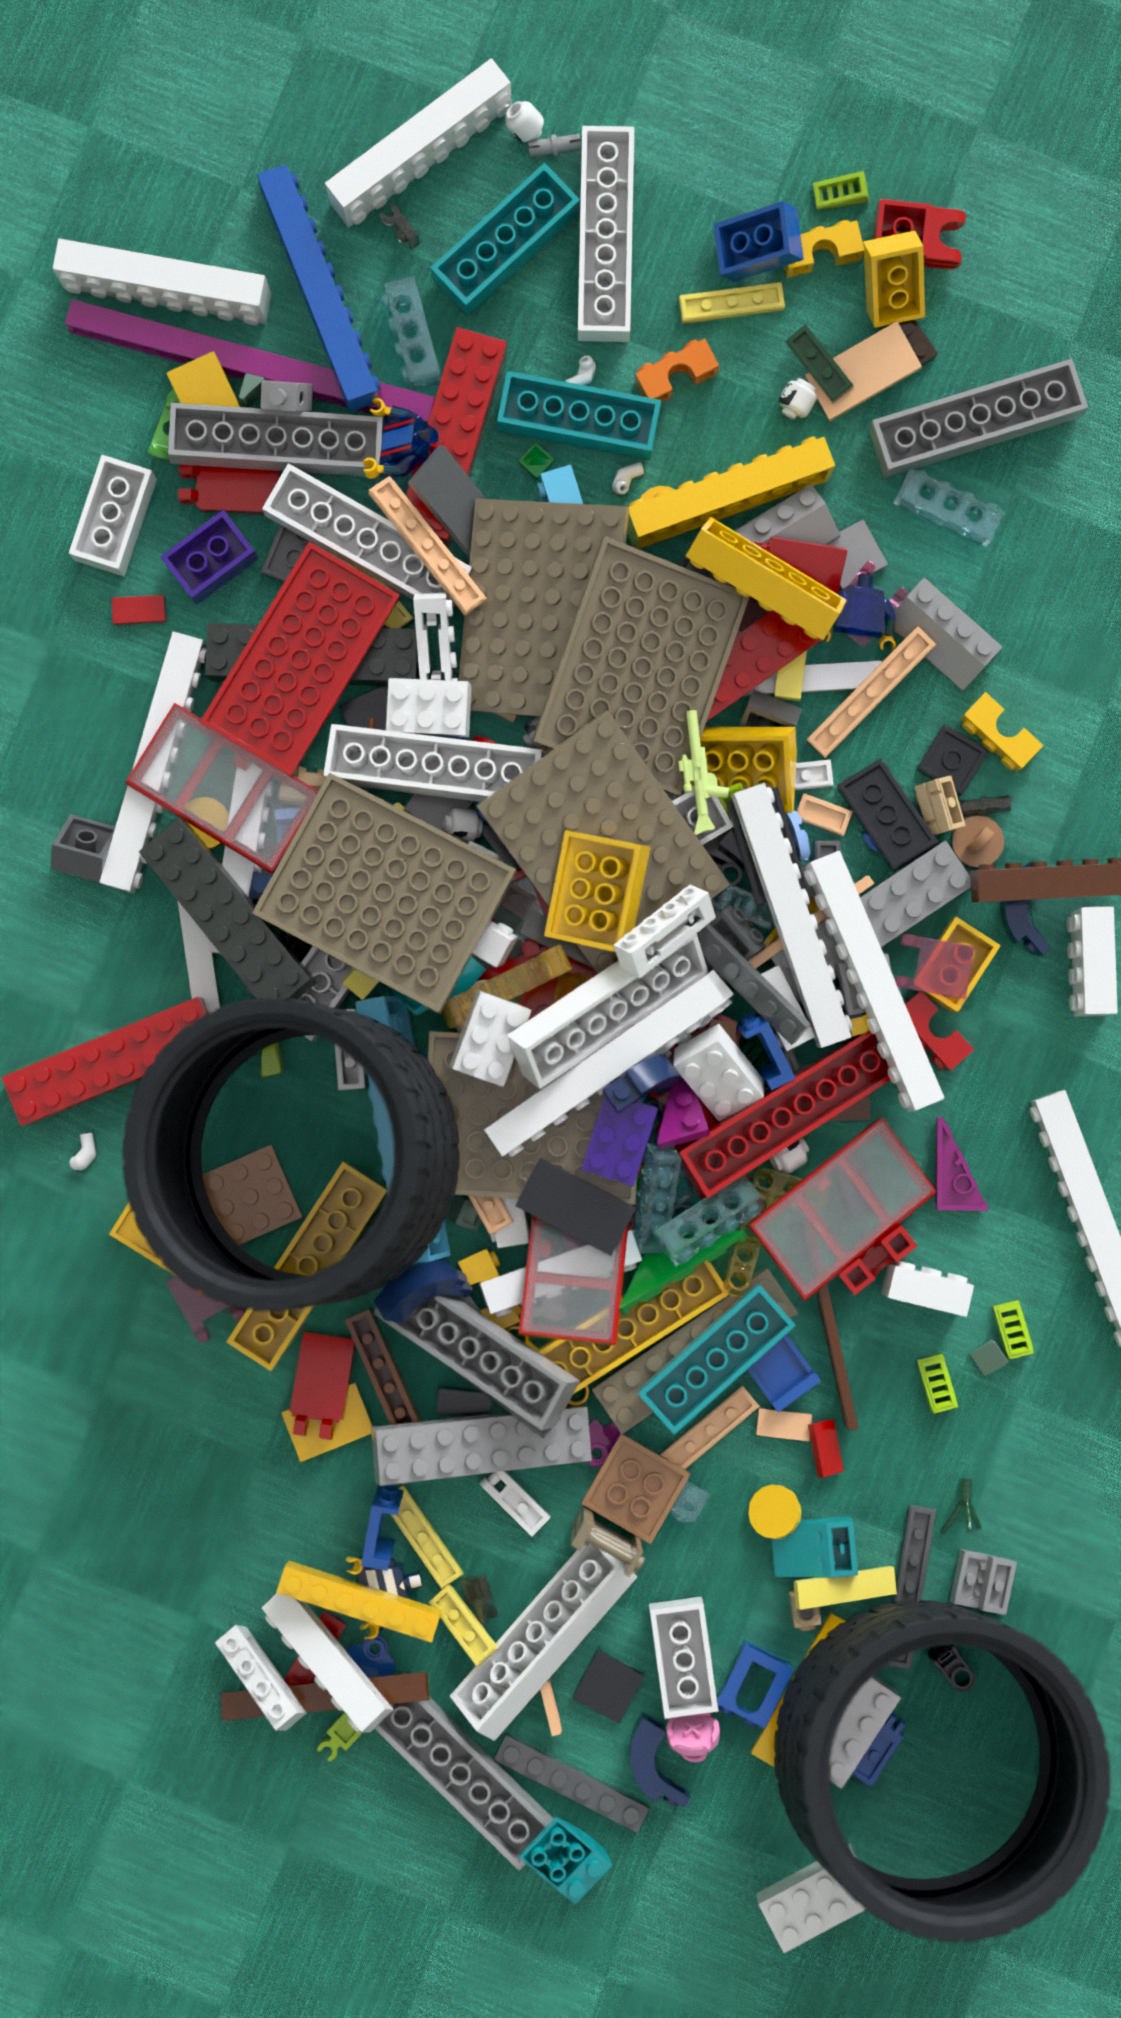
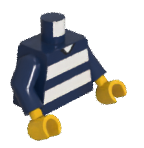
M349 1556L345 1560L346 1562H354V1567L351 1570H346V1572L358 1574L361 1584L410 1599L409 1590L423 1587L420 1571L405 1575L403 1564L396 1562L392 1557L388 1571L361 1566L363 1556L359 1558ZM372 1623L360 1625V1630L367 1627L370 1628V1634L364 1637V1639H374L377 1637L378 1632L385 1629V1627Z

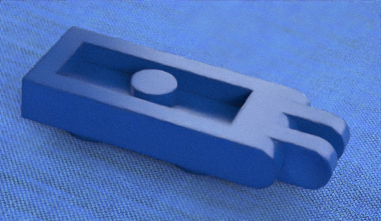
M894 1713L890 1714L852 1772V1775L872 1787L904 1737V1733L901 1730L906 1721L900 1718L896 1725L892 1726L897 1717Z

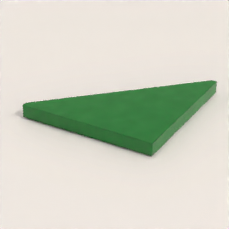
M744 1231L654 1234L619 1306L622 1315L630 1313L631 1307L642 1300L646 1303L662 1293L661 1289L674 1280L678 1283L695 1272L694 1268L708 1260L710 1263L727 1252L726 1248L732 1244L744 1242L747 1238Z

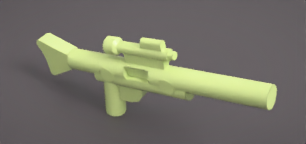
M697 710L686 711L691 759L688 760L686 755H682V760L678 761L679 772L683 771L685 784L683 789L685 793L692 791L690 781H694L697 815H699L694 833L699 835L704 831L715 829L707 815L706 798H710V796L728 798L729 787L718 786L716 776L708 773L705 747H701Z

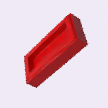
M151 595L112 598L113 624L166 623L165 596Z
M825 1419L808 1424L818 1477L824 1478L843 1472V1463L834 1419Z

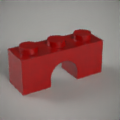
M922 990L915 993L904 1003L924 1050L927 1049L933 1056L930 1060L940 1071L942 1069L946 1072L951 1071L974 1051L957 1030L952 1031L945 1038H937L930 1032L929 1021L938 1011V1008Z
M898 1224L837 1276L849 1292L856 1295L873 1282L875 1276L882 1269L893 1262L900 1261L914 1250L917 1244L903 1226Z

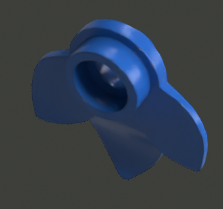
M377 1635L374 1639H365L362 1644H354L346 1651L368 1678L378 1677V1675L381 1677L392 1676L394 1674L395 1662L388 1653L389 1647L386 1639L381 1635ZM376 1643L380 1646V1650L374 1652L370 1646Z

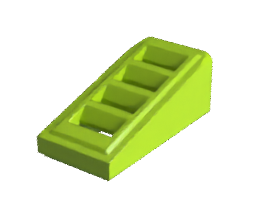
M864 171L813 183L817 210L870 201ZM853 184L859 185V193H855ZM848 185L849 195L844 196L843 186ZM832 187H837L839 198L834 199ZM827 188L829 199L824 201L822 189Z
M277 1042L262 1049L261 1078L284 1074L279 1043Z
M1019 1300L992 1306L1005 1357L1007 1359H1014L1033 1354L1032 1342ZM1015 1310L1016 1315L1002 1318L1001 1313ZM1018 1321V1325L1005 1328V1323ZM1018 1331L1021 1333V1336L1010 1339L1007 1335ZM1023 1342L1024 1347L1011 1348L1012 1344Z
M943 1354L918 1359L917 1364L930 1412L934 1414L957 1408L956 1396ZM939 1363V1369L926 1372L925 1367ZM942 1374L943 1379L929 1382L928 1377ZM945 1385V1390L932 1393L931 1388ZM948 1396L947 1401L935 1403L936 1398Z

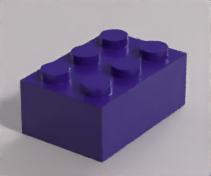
M224 510L160 556L196 605L259 559L254 549Z
M604 1096L581 1170L634 1186L658 1108L636 1101L617 1114Z

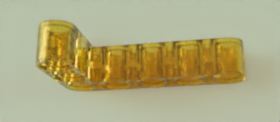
M561 944L535 958L447 1000L441 1013L449 1029L465 1022L476 990L509 1001L570 971L572 967Z
M760 1169L750 1183L737 1231L743 1230L745 1233V1228L748 1227L747 1224L760 1214L752 1209V1203L760 1204L764 1211L785 1194L784 1187L792 1188L802 1179L772 1169ZM758 1179L767 1180L770 1184V1187H761L759 1185ZM812 1186L803 1194L816 1213H819L829 1200L826 1188L821 1192H817ZM809 1195L818 1196L820 1204L811 1202ZM794 1202L788 1206L800 1211ZM746 1233L747 1238L744 1242H736L733 1245L723 1281L724 1291L732 1297L741 1296L749 1287L761 1243L756 1237H749ZM738 1253H746L750 1258V1262H742L738 1258ZM731 1278H740L743 1282V1287H735L731 1283Z

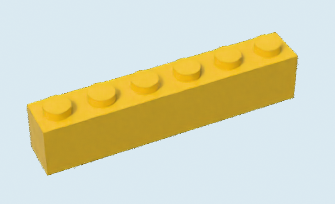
M288 1561L285 1565L276 1592L431 1643L442 1609L292 1561Z

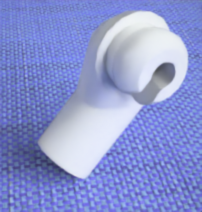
M583 356L580 359L577 375L565 380V382L585 386L592 382L596 365L590 356Z
M641 462L617 471L612 483L615 493L620 495L626 494L632 478L644 475Z
M93 1133L79 1135L82 1149L75 1157H71L69 1163L72 1169L84 1170L95 1159L96 1149Z

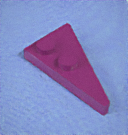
M682 1076L681 1081L670 1089L657 1140L660 1150L710 1136L698 1096Z
M936 1117L935 1210L988 1211V1205L981 1196L978 1185L951 1135L952 1132L943 1117Z

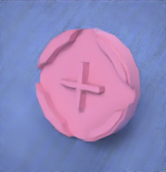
M710 1713L670 1718L666 1726L668 1744L689 1762L703 1761L707 1753L717 1746L720 1739L719 1723L716 1718L714 1720L711 1717Z

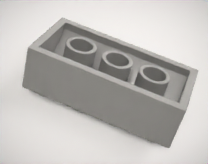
M812 484L735 530L736 533L749 541L767 544L771 536L828 545L840 537V533L826 503Z
M923 578L890 616L893 618L892 630L901 638L905 639L918 626L937 644L924 658L962 692L1002 648L997 641L926 578Z

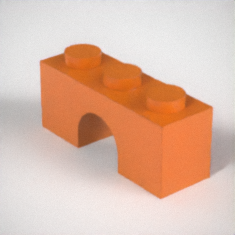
M704 338L700 341L692 340L683 347V350L677 353L674 351L668 352L661 357V361L653 365L647 363L637 370L638 372L635 373V383L642 397L658 399L661 402L671 398L673 388L668 378L676 372H683L689 375L694 385L717 375L719 364L706 339Z

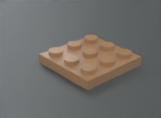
M273 1145L264 1147L203 1174L206 1193L212 1209L223 1228L238 1245L303 1217Z
M620 1433L581 1504L651 1544L691 1473L627 1435Z

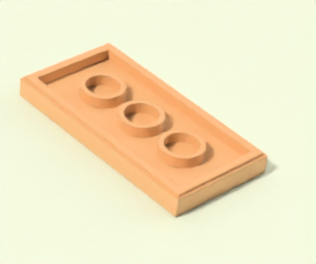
M896 321L833 358L854 386L836 402L832 403L809 372L805 374L808 383L816 388L814 392L817 395V399L829 421H832L922 369V366L899 323Z

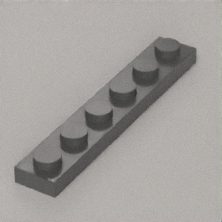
M694 916V922H688L686 925L691 927L701 918ZM707 924L697 932L704 959L791 1045L796 1043L811 1024L715 928Z
M507 1733L494 1756L495 1761L638 1833L649 1810V1805Z

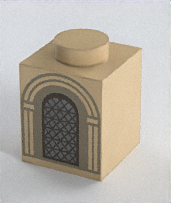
M788 1590L794 1627L799 1628L801 1631H809L815 1629V1625H821L819 1607L802 1610L796 1609L794 1590Z

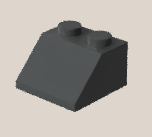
M753 690L739 727H796L802 708Z
M70 814L52 844L51 869L100 882L115 826Z

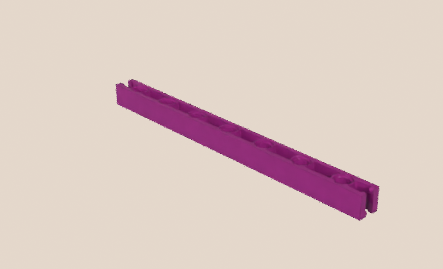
M71 300L65 325L69 327L68 330L72 334L184 364L215 351L225 375L244 380L246 373L271 381L313 384L312 398L347 407L332 369ZM379 382L381 391L378 392V398L384 402L386 407L408 413L407 419L391 415H385L384 418L399 422L415 419L414 422L408 424L427 428L435 397ZM372 404L357 410L372 414L370 409L379 410L381 406Z

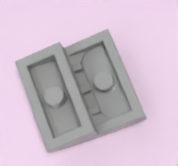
M960 1549L949 1601L956 1605L974 1607L982 1611L1006 1615L1017 1562Z

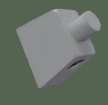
M263 380L261 382V409L294 412L312 411L313 384ZM300 393L302 394L301 403H300V400H299Z

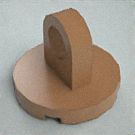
M976 815L966 818L964 820L966 826L955 829L952 833L951 845L953 852L959 861L967 867L979 868V865L992 864L1003 851L1004 837L1001 828L988 817Z

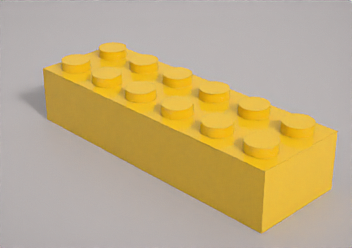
M712 517L702 527L686 554V557L690 559V563L695 567L709 570L718 581L732 584L736 587L735 589L739 594L745 597H753L759 601L758 604L768 611H776L782 615L781 618L791 625H799L804 628V632L814 639L820 638L824 640L846 602V599Z

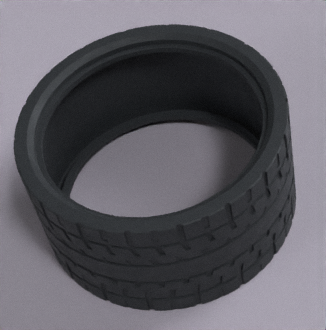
M266 997L265 999L240 1001V1004L231 1003L215 1009L214 1012H209L193 1021L191 1026L183 1028L160 1050L154 1058V1063L149 1065L141 1078V1082L130 1104L132 1107L127 1114L124 1128L125 1133L122 1144L124 1165H122L128 1202L131 1211H134V1219L141 1234L145 1237L147 1244L157 1258H161L165 1267L176 1277L178 1276L183 1283L197 1292H203L204 1296L212 1300L227 1303V1305L246 1310L252 1309V1311H286L341 1302L376 1291L389 1284L391 1279H396L407 1271L429 1248L427 1245L433 1242L439 1233L442 1223L450 1210L451 1198L455 1195L460 1165V1150H458L459 1134L451 1101L446 1097L447 1092L439 1076L435 1074V1070L428 1060L419 1054V1050L406 1038H402L401 1034L373 1018L355 1012L298 999ZM317 1035L337 1045L353 1057L374 1082L383 1099L392 1127L394 1162L392 1178L383 1207L364 1238L337 1262L306 1276L281 1271L262 1263L248 1254L229 1236L214 1213L206 1193L201 1166L203 1132L212 1104L220 1089L240 1065L262 1049L277 1042L294 1037Z
M915 1600L896 1601L892 1604L886 1603L872 1607L868 1612L862 1611L847 1619L846 1622L840 1623L827 1633L825 1639H821L810 1650L809 1655L803 1659L794 1673L796 1676L793 1681H790L783 1697V1704L780 1706L776 1723L778 1730L775 1731L774 1738L775 1774L779 1780L777 1785L782 1804L786 1808L785 1812L793 1829L798 1832L797 1836L816 1861L852 1899L879 1920L882 1919L886 1924L903 1932L907 1930L911 1935L944 1942H959V1940L972 1942L1002 1936L1012 1932L1011 1930L1014 1928L1020 1929L1035 1921L1040 1915H1044L1057 1904L1060 1898L1065 1897L1086 1870L1091 1861L1090 1857L1092 1853H1095L1101 1839L1109 1808L1107 1801L1110 1799L1111 1778L1109 1774L1108 1749L1105 1748L1106 1739L1101 1722L1098 1720V1714L1090 1698L1084 1694L1085 1689L1079 1680L1069 1671V1668L1054 1653L1049 1652V1649L1039 1641L1011 1626L954 1604L932 1600H920V1603ZM938 1645H967L983 1648L995 1656L1014 1676L1022 1688L1034 1715L1039 1737L1040 1759L1037 1784L1029 1808L1018 1828L1005 1844L987 1859L965 1871L940 1878L917 1879L891 1875L875 1869L854 1855L842 1834L833 1809L829 1776L830 1759L840 1721L852 1699L862 1686L890 1662L919 1649Z

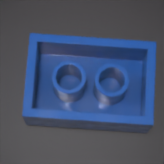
M785 201L714 224L720 276L736 282L804 260L798 211L796 207Z

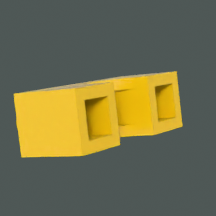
M844 220L836 223L833 227L824 228L819 226L811 229L808 233L800 234L804 260L786 265L784 270L786 278L812 272L814 265L812 253L819 249L830 251L835 258L836 266L862 260L864 245L858 222Z
M985 692L960 718L963 722L962 726L971 735L976 734L982 739V745L989 752L993 753L995 751L1002 758L1000 761L1007 769L1011 771L1014 769L1018 772L1044 745L1025 728L1014 737L1001 735L997 730L996 721L1005 709Z
M488 1247L458 1261L461 1271L466 1275L470 1286L477 1282H484L500 1276L497 1269L501 1265L495 1251L489 1252ZM519 1304L510 1307L511 1313L496 1317L495 1313L489 1314L487 1306L481 1308L480 1312L505 1329L520 1322L521 1307Z

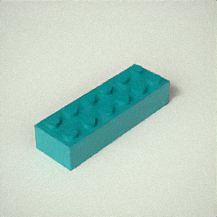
M543 163L430 268L432 280L468 316L580 213V199Z
M507 371L497 418L498 431L650 460L661 400Z
M756 1283L637 1389V1393L675 1435L796 1325L768 1293Z

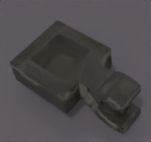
M391 203L390 208L394 214L387 217L380 211V219L385 225L395 226L396 231H394L396 238L402 245L406 243L413 250L420 244L418 234L403 214L399 213L398 207Z
M486 1575L468 1576L460 1580L468 1606H474L477 1620L480 1623H487V1617L488 1619L496 1618L497 1610L492 1604H489V1602L493 1601Z

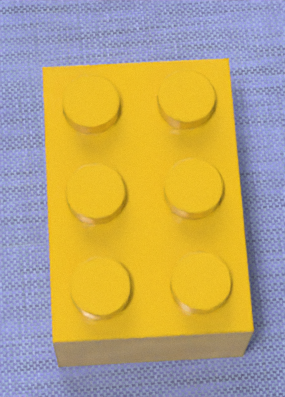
M911 231L863 241L867 314L874 328L890 325L896 321L900 323L924 318L923 244L916 232Z
M954 917L940 935L909 983V986L917 991L922 990L929 999L952 1014L960 1010L1001 945L958 917Z

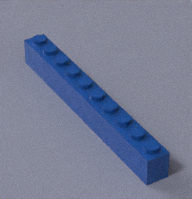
M287 164L258 173L260 191L348 411L351 412L374 404L372 399L378 398V392L381 391L377 376H371L369 369L372 368L367 352L363 354L360 346L363 343L359 331H353L351 323H353L349 307L344 308L342 304L344 300L340 285L335 286L332 279L335 278L331 262L326 263L324 259L326 255L322 240L317 241L315 237L317 228L313 218H308L305 212L308 211V206L304 195L299 196L297 192L299 188L295 173L290 174Z

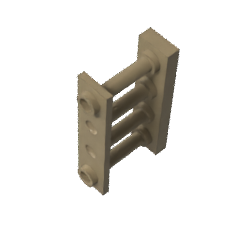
M582 1505L571 1525V1546L581 1551L584 1544L587 1546L591 1544L622 1561L626 1576L630 1577L633 1571L637 1573L644 1561V1557L641 1556L643 1551L640 1538L633 1534L631 1539H628L594 1520L593 1510Z

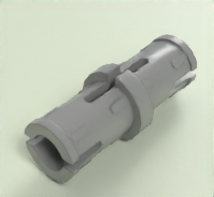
M579 133L561 137L551 135V138L528 141L531 158L553 154L555 157L559 156V153L582 151Z

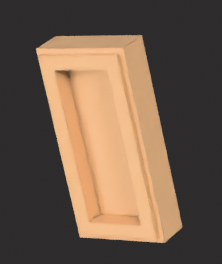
M803 793L796 812H798L802 822L843 837L853 811Z
M759 1408L756 1435L809 1441L808 1424H811L812 1414L784 1410L777 1412L776 1409Z
M549 1678L540 1690L551 1735L555 1736L561 1734L562 1726Z

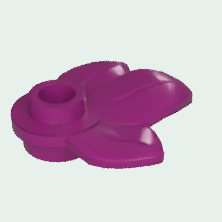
M594 1419L589 1424L592 1461L586 1462L590 1466L601 1467L621 1433L615 1423H610L603 1428L599 1421ZM594 1449H600L602 1451V1454L599 1458H594L592 1456V1451Z

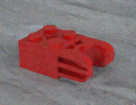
M880 199L875 210L872 240L899 234L897 231L902 233L915 231L923 244L924 267L956 269L961 265L962 255L959 250L945 246L941 242L939 234L944 231L959 230L966 222V214L958 209L932 207V204Z

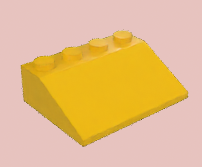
M704 727L700 744L701 747H705L708 773L716 776L718 786L730 787L741 782L744 789L765 783L766 788L770 787L773 789L778 787L785 812L794 811L797 757L795 727ZM690 781L692 786H694V781Z
M565 830L544 936L616 952L614 944L635 928L651 847Z

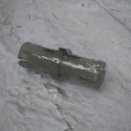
M1009 795L990 798L979 796V799L958 800L963 816L981 815L985 817L990 813L1011 812V799Z

